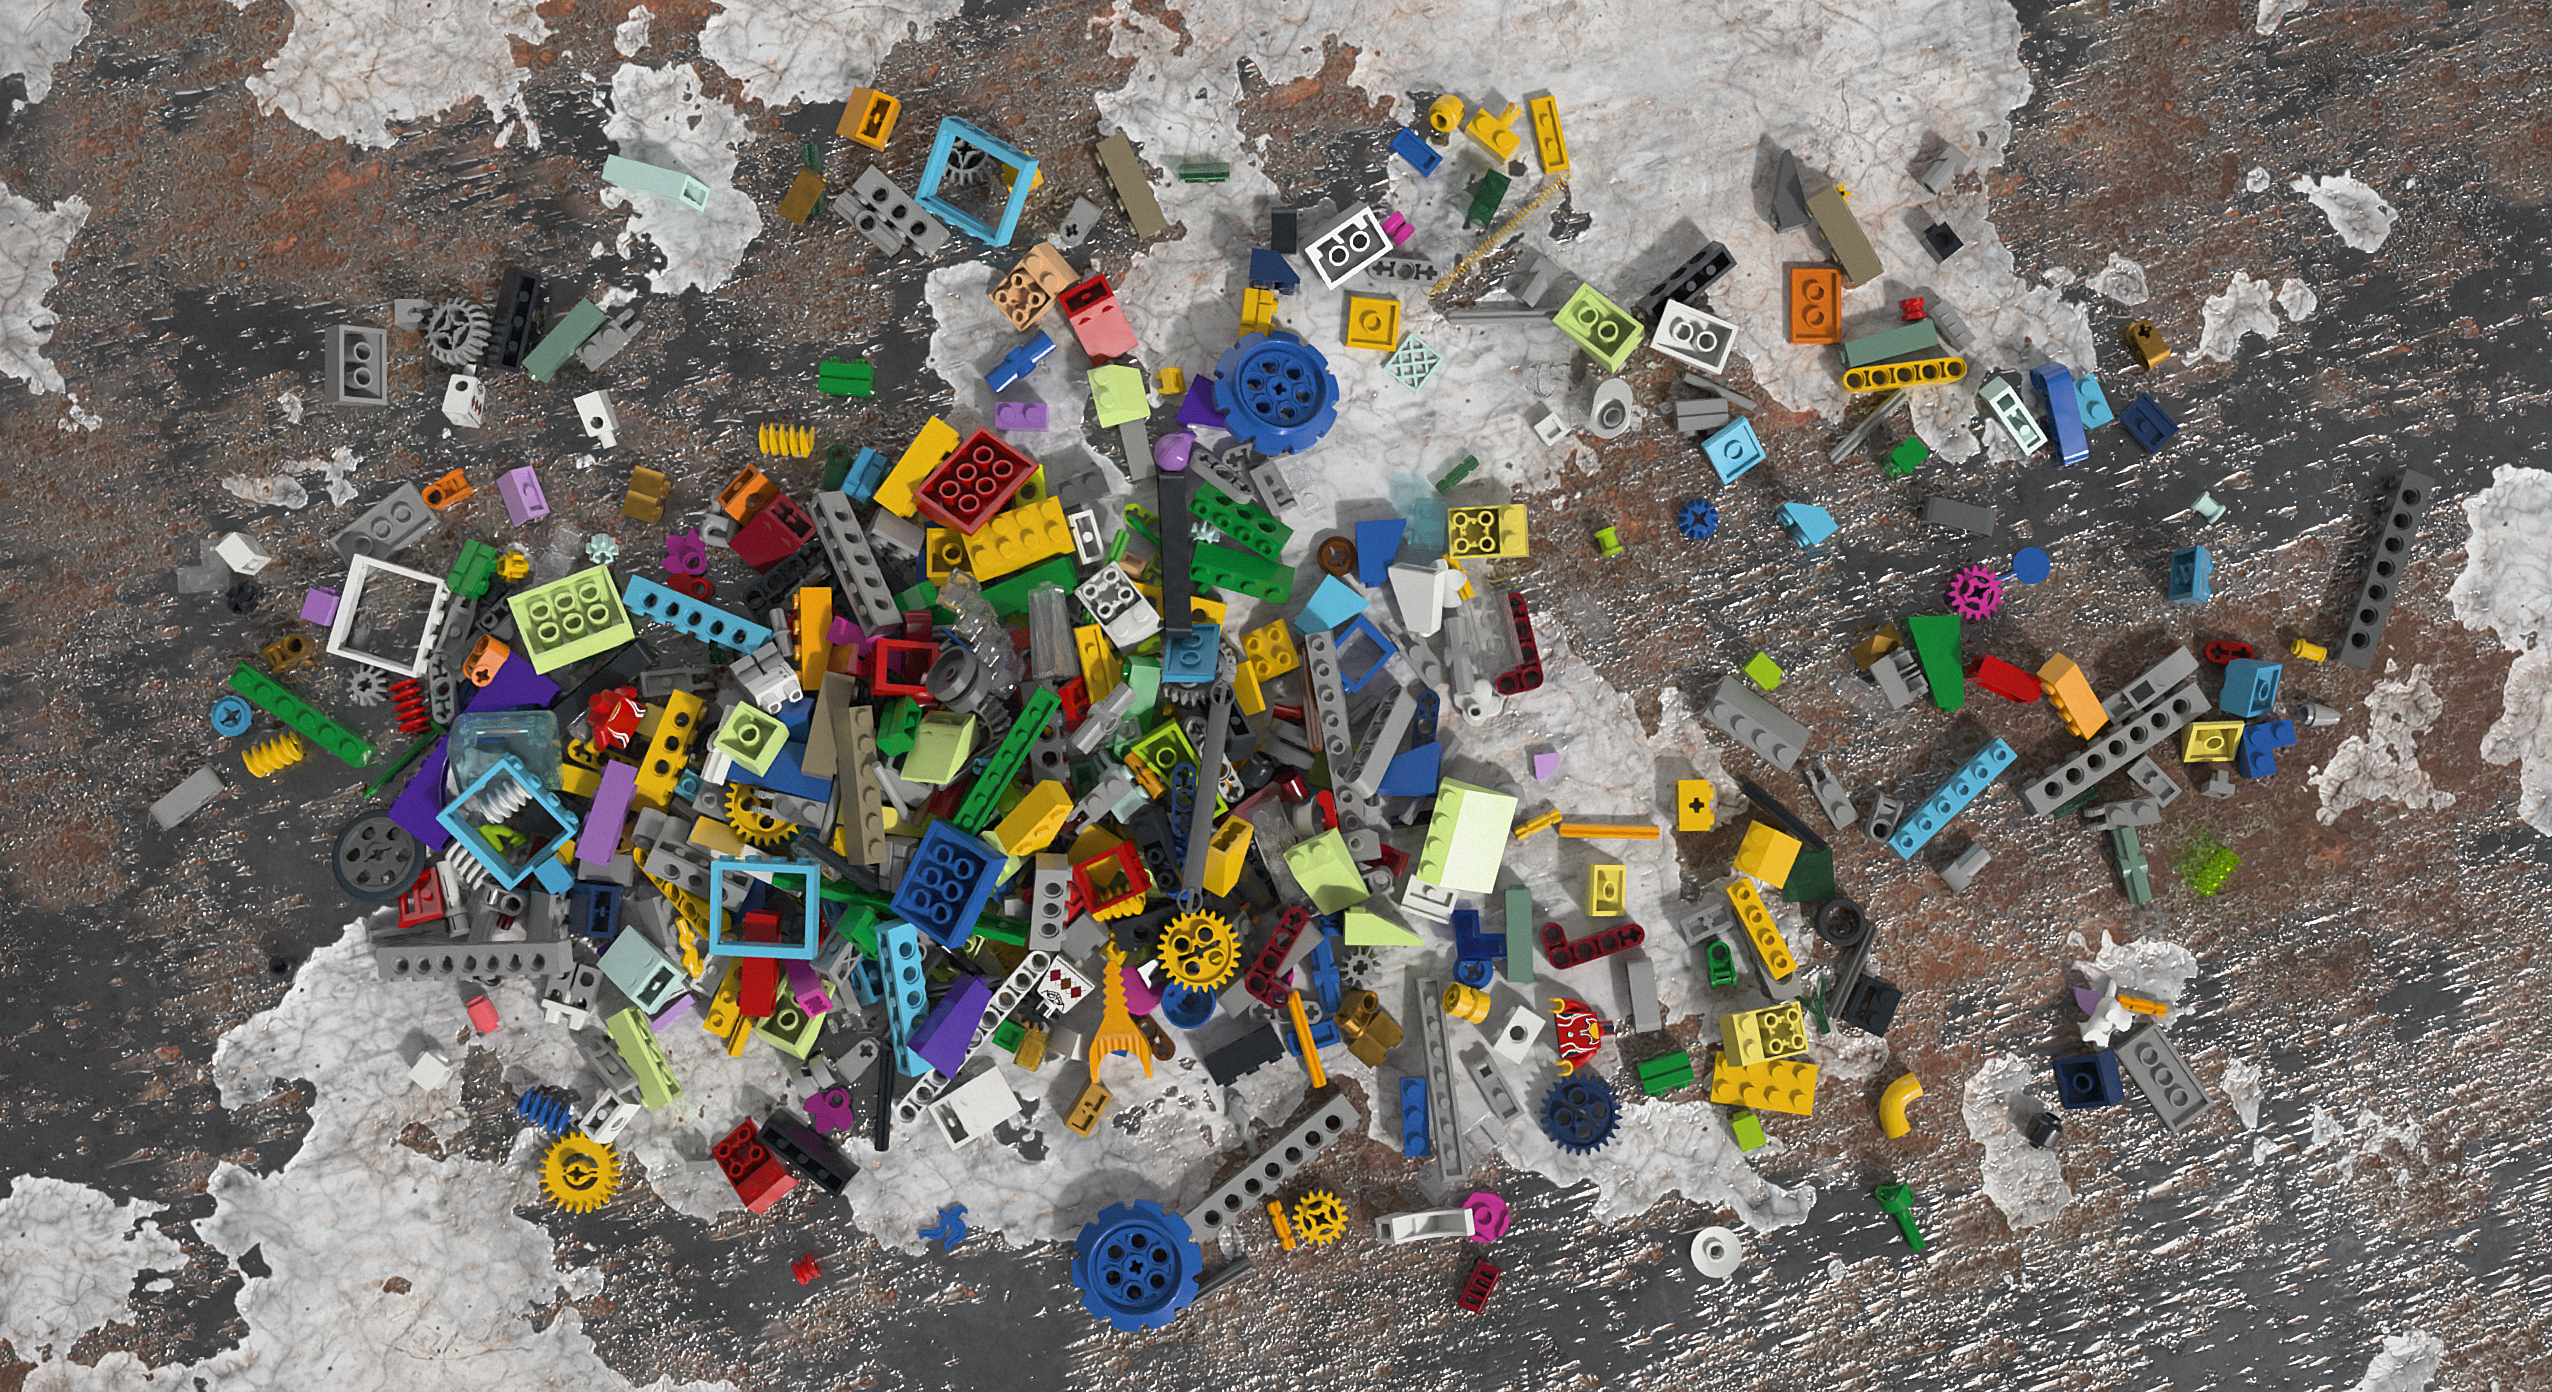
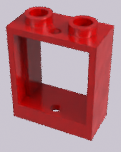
M877 638L871 645L870 695L894 697L908 695L911 698L932 699L934 696L928 693L926 687L886 684L887 649L928 653L929 673L936 659L942 654L939 651V643Z
M1989 654L1974 656L1964 678L2019 705L2031 704L2033 701H2037L2043 691L2040 687L2042 682L2038 677Z
M1131 839L1073 865L1072 882L1075 886H1078L1082 894V903L1090 911L1091 915L1143 893L1152 887ZM1117 854L1132 889L1102 901L1087 870V866Z

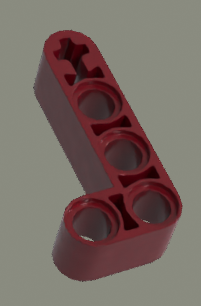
M1516 592L1510 593L1502 599L1501 609L1516 670L1503 673L1496 678L1494 682L1495 690L1503 696L1539 688L1544 680L1526 601L1521 594ZM1510 598H1513L1514 602L1519 601L1520 605L1516 607L1517 615L1523 614V617H1517L1510 621L1509 616H1514L1513 608L1507 607V604L1511 601ZM1516 622L1525 625L1526 632L1523 636L1514 634L1513 625ZM1521 647H1528L1531 650L1532 656L1530 660L1524 661L1519 657ZM1528 671L1536 673L1538 677L1537 683L1533 686L1525 682V674ZM1504 677L1510 678L1513 682V688L1507 692L1503 691L1500 687V681Z
M929 609L903 610L901 614L903 620L901 624V640L932 643L931 611ZM901 650L900 675H902V679L905 678L907 685L926 687L928 653ZM935 697L932 699L912 698L922 708V714H927L929 710L937 711L938 699Z
M1282 764L1274 768L1272 776L1263 788L1254 787L1253 790L1246 788L1239 801L1235 803L1226 802L1229 810L1215 817L1212 824L1220 829L1232 814L1253 824L1284 801L1293 805L1305 801L1310 796V791L1296 769Z
M1301 904L1292 906L1285 912L1244 982L1245 989L1249 994L1274 1009L1286 1007L1293 998L1292 989L1277 979L1276 976L1310 921L1309 909ZM1299 911L1301 913L1300 918L1303 921L1297 922L1293 928L1289 927L1295 919V916L1292 914ZM1284 932L1289 935V945H1282L1279 942V933ZM1267 954L1276 957V967H1270L1266 964L1265 957ZM1254 976H1258L1263 980L1264 986L1262 989H1257L1253 986L1252 979ZM1275 990L1284 992L1286 996L1285 1002L1280 1003L1275 1000Z
M1550 921L1540 927L1539 936L1549 964L1555 969L1564 970L1638 946L1643 942L1645 932L1639 924L1627 922L1567 942L1563 928L1559 924ZM1556 927L1558 930L1556 939L1547 940L1545 937L1547 928ZM1629 928L1638 931V934L1634 935L1635 940L1629 937L1621 939L1622 945L1616 933L1619 931V934L1622 936L1629 934ZM1606 935H1611L1614 938V944L1609 949H1604L1601 943ZM1582 943H1587L1590 946L1589 954L1584 957L1579 956L1577 953L1578 946ZM1557 951H1563L1566 954L1564 963L1555 964L1553 955Z

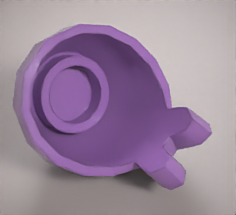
M1182 425L1178 432L1164 435L1157 441L1154 447V460L1162 470L1176 472L1189 464L1193 451L1191 443L1198 436L1196 433H1188L1186 425Z

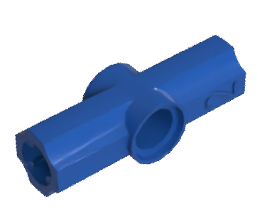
M1042 330L1026 344L1018 346L1008 353L1004 361L984 376V379L996 394L999 395L1017 379H1023L1037 367L1036 364L1057 347Z
M1323 935L1325 939L1310 951V956L1313 963L1311 968L1315 988H1318L1322 1013L1328 1014L1337 1012L1343 999L1340 993V978L1337 963L1333 958L1329 935Z

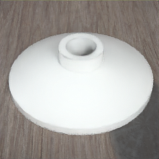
M1711 1226L1700 1231L1694 1238L1691 1245V1258L1696 1268L1704 1275L1713 1278L1725 1277L1735 1271L1740 1264L1742 1258L1741 1243L1737 1236L1729 1229L1721 1226ZM1713 1246L1719 1247V1252L1716 1255L1711 1254Z

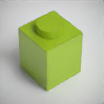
M1762 651L1757 652L1740 670L1761 691H1767L1768 689L1772 691L1782 681L1780 676L1783 674V671Z
M1742 1110L1733 1114L1734 1118L1728 1120L1738 1148L1742 1152L1767 1143L1757 1116L1752 1111Z

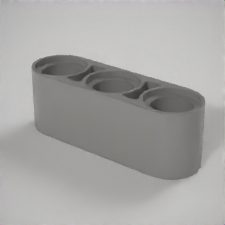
M206 766L149 808V811L163 830H168L220 793L225 786L212 768Z
M1651 957L1625 960L1635 1033L1661 1030V1018Z

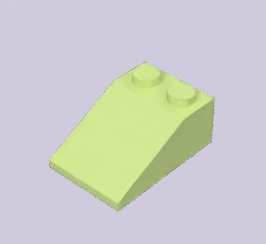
M1585 282L1552 320L1557 327L1593 360L1612 374L1645 336L1644 326Z
M1337 827L1293 845L1283 854L1294 878L1325 916L1370 897Z
M786 972L777 988L776 1012L770 1018L761 1017L753 1031L760 1040L804 1060L818 1036L826 1011L809 1018L798 1004L788 972ZM822 979L831 1000L836 986Z

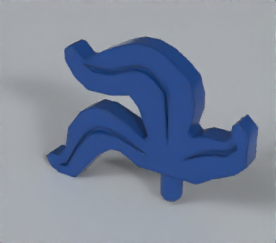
M959 1205L950 1209L947 1213L939 1210V1214L943 1216L939 1227L936 1229H923L919 1234V1238L928 1237L933 1240H939L944 1237L947 1225H949L952 1234L944 1241L945 1250L949 1251L951 1245L962 1241L966 1235V1224L958 1219V1217L962 1213L968 1214V1209L963 1205Z

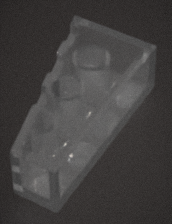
M1490 1111L1462 1135L1467 1180L1441 1183L1437 1156L1413 1176L1414 1182L1436 1208L1455 1189L1465 1184L1477 1169L1481 1170L1496 1152H1503L1510 1145L1509 1140L1512 1137Z

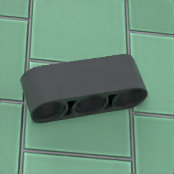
M1925 496L1920 522L1977 536L1991 537L1997 512L1944 498Z

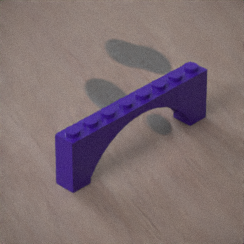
M510 650L507 660L501 665L492 681L468 699L466 710L462 715L458 714L450 724L451 730L447 735L444 734L438 739L435 744L437 748L433 754L423 759L420 764L421 770L416 776L413 775L404 786L406 790L401 797L397 796L389 805L391 810L386 816L435 852H443L454 836L436 819V816L448 805V774L451 762L463 739L479 723L505 709L530 704H540L543 707L550 708L565 687L546 673L537 675L533 663L518 652Z

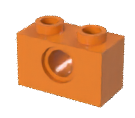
M749 463L715 500L726 512L744 526L778 488L761 471Z

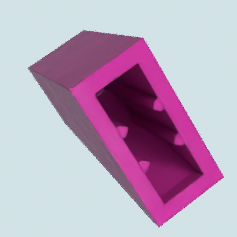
M783 958L796 1000L809 1018L834 1008L820 972L813 970L809 965L811 959Z

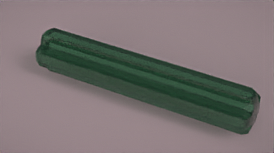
M815 142L804 143L805 166L808 165L821 175L818 144ZM823 191L811 209V215L814 217L826 215Z

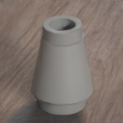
M2308 702L2300 706L2298 719L2306 727L2338 724L2340 712L2338 709Z

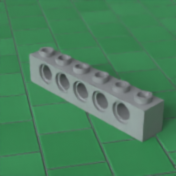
M844 491L818 493L807 505V509L866 639L891 635L903 623V620Z

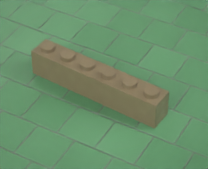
M872 705L833 709L848 864L867 865L887 862L880 784L871 768L872 763L877 761Z

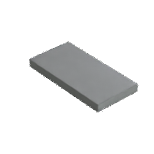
M409 480L330 538L328 542L350 570L354 554H364L389 561L439 524L441 520L431 507L425 505L422 500V494L414 483ZM369 565L365 578L377 570L378 567Z
M2156 1021L2150 1022L2113 1049L2114 1054L2171 1133L2175 1134L2215 1105Z

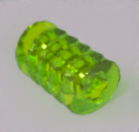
M2221 845L2222 849L2217 848L2214 850L2216 857H2208L2209 865H2201L2202 872L2196 871L2194 873L2196 880L2189 879L2187 882L2197 894L2206 900H2209V896L2219 897L2215 891L2216 888L2225 890L2221 883L2222 881L2232 882L2228 876L2229 873L2239 874L2235 868L2236 865L2242 868L2245 867L2241 858L2224 845Z

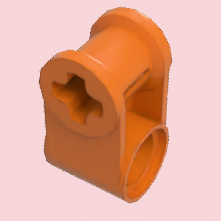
M458 468L427 486L422 492V500L425 505L435 510H444L452 504L472 495L475 489L469 486L463 476V469ZM439 491L441 493V500L433 504L431 500L432 495Z
M487 634L481 636L475 648L463 663V674L471 679L476 686L483 687L488 685L501 665L507 660L510 653L509 646Z

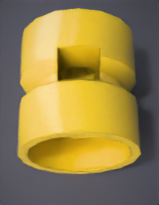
M1453 982L1447 987L1442 1000V1009L1445 1013L1458 1018L1461 1017L1475 1024L1481 1023L1485 1019L1490 1007L1488 993L1475 988L1470 989L1469 986L1458 982Z

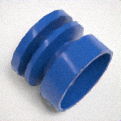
M1175 979L1172 980L1162 995V1009L1166 1018L1171 1024L1182 1029H1194L1205 1024L1211 1018L1216 1008L1217 995L1215 989L1209 984L1207 992H1204L1202 986H1198L1195 993L1193 985L1189 984L1188 988L1183 990L1184 982L1180 981L1177 985H1174ZM1188 993H1191L1193 998H1197L1192 1007H1189V1004L1183 1001L1188 996Z

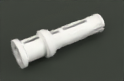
M445 860L436 863L447 907L444 914L449 920L452 932L449 935L450 938L470 934L471 929L469 928L466 916L468 909L462 904L457 879L452 867L453 861Z

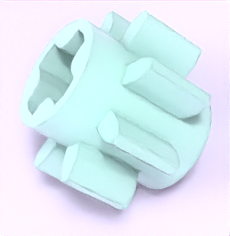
M1202 520L1198 523L1193 522L1192 529H1189L1188 539L1193 540L1192 547L1194 548L1198 540L1216 545V542H1219L1220 532H1215L1216 527L1206 520Z
M600 533L591 536V543H586V553L589 554L590 561L593 560L600 565L603 563L608 564L614 561L613 555L619 554V547L615 544V537L611 538L608 534Z

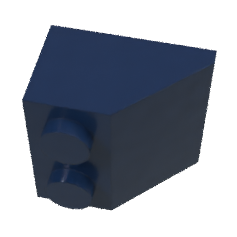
M2113 1048L2103 1049L2100 1052L2095 1050L2053 1060L2065 1110L2111 1106L2125 1099Z

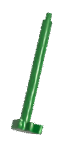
M1129 515L1127 519L1131 522V525L1160 551V539L1137 518L1134 519ZM1190 579L1199 587L1196 593L1200 597L1205 596L1213 587V585Z
M433 718L430 721L432 728L367 788V792L363 794V797L367 799L370 795H374L438 734L440 737L444 734L447 735L451 728L438 723Z

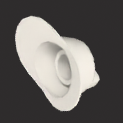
M1618 378L1609 379L1598 388L1590 416L1591 430L1596 436L1603 439L1613 438L1628 428L1631 421L1630 412L1633 393L1625 381Z
M1317 795L1312 797L1311 802L1293 807L1294 827L1300 837L1307 840L1324 833L1321 816H1324V809L1318 803Z

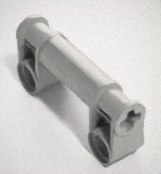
M485 879L483 882L485 886L482 899L478 900L467 942L491 941L499 912L508 916H516L530 908L531 895L528 891L513 887L508 891L498 880ZM513 897L519 900L520 908L513 904ZM500 975V979L495 977L490 980H479V976H473V979L466 981L494 988L507 980L502 979V975Z

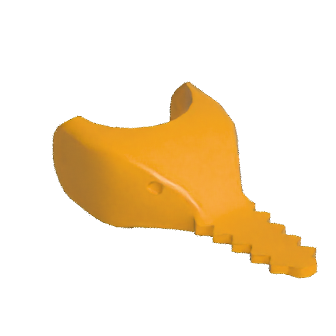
M1112 960L1108 961L1106 968L1103 969V973L1106 974L1103 983L1107 986L1103 989V993L1107 997L1102 1001L1107 1006L1102 1011L1105 1017L1089 1050L1092 1082L1100 1083L1102 1062L1108 1053L1115 1050H1127L1134 1053L1142 1062L1146 1078H1153L1154 1070L1151 1047L1147 1036L1128 1014L1129 1008L1125 1006L1128 998L1123 995L1126 988L1121 985L1124 978L1119 975L1122 968L1117 965L1116 961Z

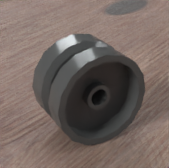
M960 645L954 646L943 652L930 668L926 678V689L928 693L936 699L943 701L954 712L959 714L965 713L973 709L984 698L991 685L993 672L990 666L982 660L975 658L974 654Z
M1273 717L1268 730L1270 733L1281 737V739L1276 741L1269 737L1264 738L1259 750L1274 756L1273 759L1291 767L1298 766L1310 771L1315 759L1312 755L1302 751L1303 747L1308 749L1306 730Z

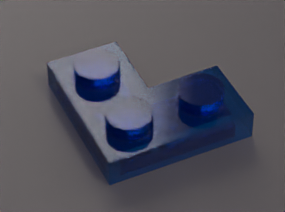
M1453 910L1451 917L1455 961H1506L1505 933H1480L1478 910Z

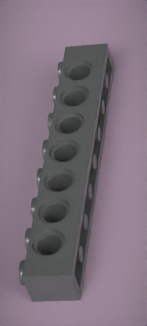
M2410 469L2399 470L2392 475L2389 482V487H2391L2389 495L2385 497L2381 504V511L2383 512L2380 520L2375 523L2372 530L2374 535L2372 543L2367 546L2364 552L2366 560L2363 568L2356 575L2355 581L2357 585L2355 591L2350 594L2347 601L2348 611L2339 623L2340 633L2338 639L2331 646L2330 653H2332L2330 661L2358 671L2369 669L2435 478ZM2403 492L2407 493L2409 497L2407 504L2402 500ZM2395 515L2399 517L2401 522L2399 528L2393 522ZM2387 539L2392 543L2391 551H2388L2385 547ZM2378 563L2382 564L2384 568L2382 575L2377 572ZM2370 587L2375 590L2374 599L2370 598L2368 594ZM2362 610L2367 614L2365 623L2360 619ZM2354 634L2359 639V643L2356 647L2352 644L2351 638Z

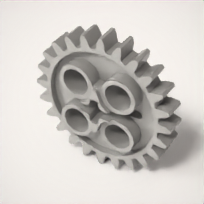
M1225 642L1219 644L1215 683L1163 682L1162 674L1166 651L1160 650L1159 652L1160 658H1157L1162 667L1158 690L1164 692L1165 698L1171 696L1172 702L1180 698L1182 705L1188 700H1191L1192 706H1195L1197 700H1201L1204 705L1206 704V698H1209L1210 689L1214 684L1221 681L1235 682V674H1237L1235 656L1232 655V650L1226 649ZM1222 685L1217 686L1213 691L1215 701V694L1221 695Z

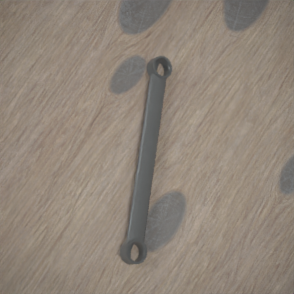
M1225 681L1214 684L1209 692L1211 703L1181 891L1176 897L1178 909L1186 914L1197 912L1203 904L1201 891L1230 709L1236 697L1234 687ZM1222 685L1220 701L1217 703L1213 698V691L1217 686ZM1228 687L1231 692V699L1227 704H1224ZM1189 890L1185 910L1180 904V897L1183 892ZM1195 892L1198 897V905L1192 910Z

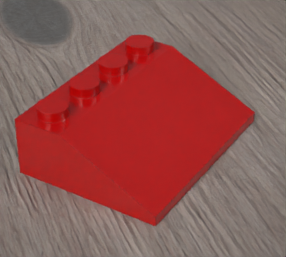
M980 425L913 493L916 508L934 522L972 537L1039 469V465Z

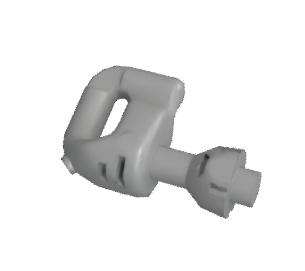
M716 485L714 490H709L710 512L702 515L699 539L708 545L728 548L730 546L727 543L739 531L740 523L737 520L719 516L721 505L715 499L725 490V487ZM714 529L725 532L727 537L710 535V532Z

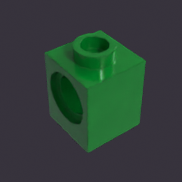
M1006 1017L1002 1021L992 1043L1015 1054L1028 1028Z

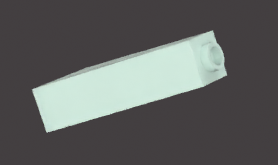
M611 154L608 155L607 162L603 166L601 178L614 186L703 213L710 188L687 174Z

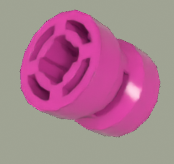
M1399 210L1392 214L1381 226L1385 234H1390L1393 237L1392 241L1397 246L1401 245L1416 230L1411 223H1407L1404 220V216Z

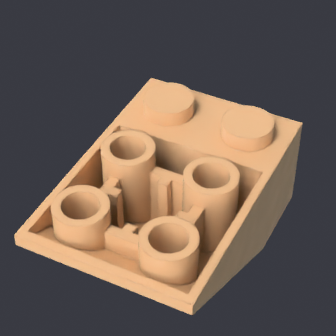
M1046 241L1035 245L988 297L1013 325L1023 333L1059 301L1057 296L1071 290L1081 277L1057 250Z

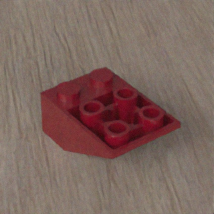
M779 488L727 544L763 576L799 549L817 529L811 516Z

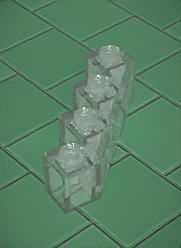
M955 567L941 585L935 602L957 614L951 630L973 642L970 652L974 654L975 658L982 660L990 666L993 672L989 691L1007 700L1020 684L1027 665L1023 658L1017 657L1013 647L1015 644L1005 628L1001 629L996 620L998 615L989 600H984L980 593L982 587L978 580Z

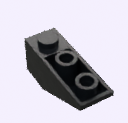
M1163 806L1140 813L1129 824L1160 893L1180 888L1183 877L1180 862L1177 860L1179 857L1176 850L1175 837ZM1160 865H1168L1172 868L1163 869Z

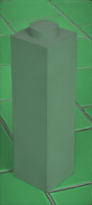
M584 297L522 361V364L527 368L525 373L535 382L540 380L547 383L576 353L575 350L582 346L609 318L593 302Z
M1926 320L1843 343L1839 346V362L1848 371L1853 368L1932 348L1939 344L1933 320Z
M1511 884L1510 889H1504L1506 981L1508 983L1534 982L1531 890L1525 889V884Z

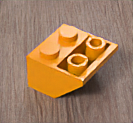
M855 86L835 133L883 153L902 106L899 100L874 89Z

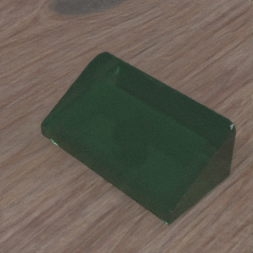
M1180 164L1179 180L1181 183L1229 182L1230 164Z
M1094 759L1069 763L1077 804L1100 784ZM1084 810L1080 811V815L1087 814Z

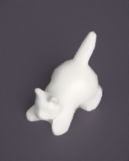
M2110 980L2105 997L2097 1003L2091 1018L2085 1023H2076L2080 1029L2082 1041L2086 1043L2094 1042L2093 1048L2096 1052L2105 1049L2110 1033L2114 1029L2124 1032L2130 1028L2132 1023L2131 1012L2125 1010L2121 1003L2114 998L2117 989L2114 980Z

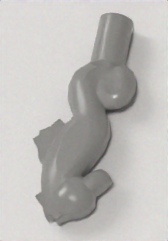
M1229 1095L1227 1103H1229L1230 1112L1227 1120L1235 1125L1237 1123L1240 1125L1239 1137L1242 1141L1246 1142L1250 1156L1260 1154L1256 1142L1259 1135L1258 1130L1254 1126H1249L1250 1118L1242 1108H1246L1249 1103L1244 1101L1241 1095Z

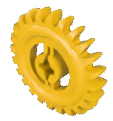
M572 1130L569 1132L570 1139L565 1134H561V1143L557 1140H552L551 1144L554 1149H544V1152L549 1157H542L540 1159V1162L545 1163L546 1166L539 1168L538 1172L545 1173L546 1176L541 1178L539 1182L548 1183L542 1192L552 1191L548 1201L558 1198L557 1208L566 1203V1212L571 1211L573 1206H575L576 1214H579L584 1206L586 1212L590 1213L592 1211V1204L596 1209H600L602 1206L601 1200L604 1203H609L610 1198L608 1194L615 1195L617 1193L613 1185H621V1181L616 1176L622 1175L623 1172L616 1169V1166L622 1164V1161L614 1160V1157L619 1152L610 1151L613 1145L612 1142L606 1145L603 1143H593L582 1130L579 1137ZM575 1153H585L595 1159L598 1167H593L592 1163L586 1159H579L569 1166H564L569 1156ZM579 1168L581 1172H584L586 1174L580 1177V1174L575 1173V1171L573 1170ZM564 1176L574 1185H581L591 1177H598V1179L589 1189L580 1190L570 1186Z

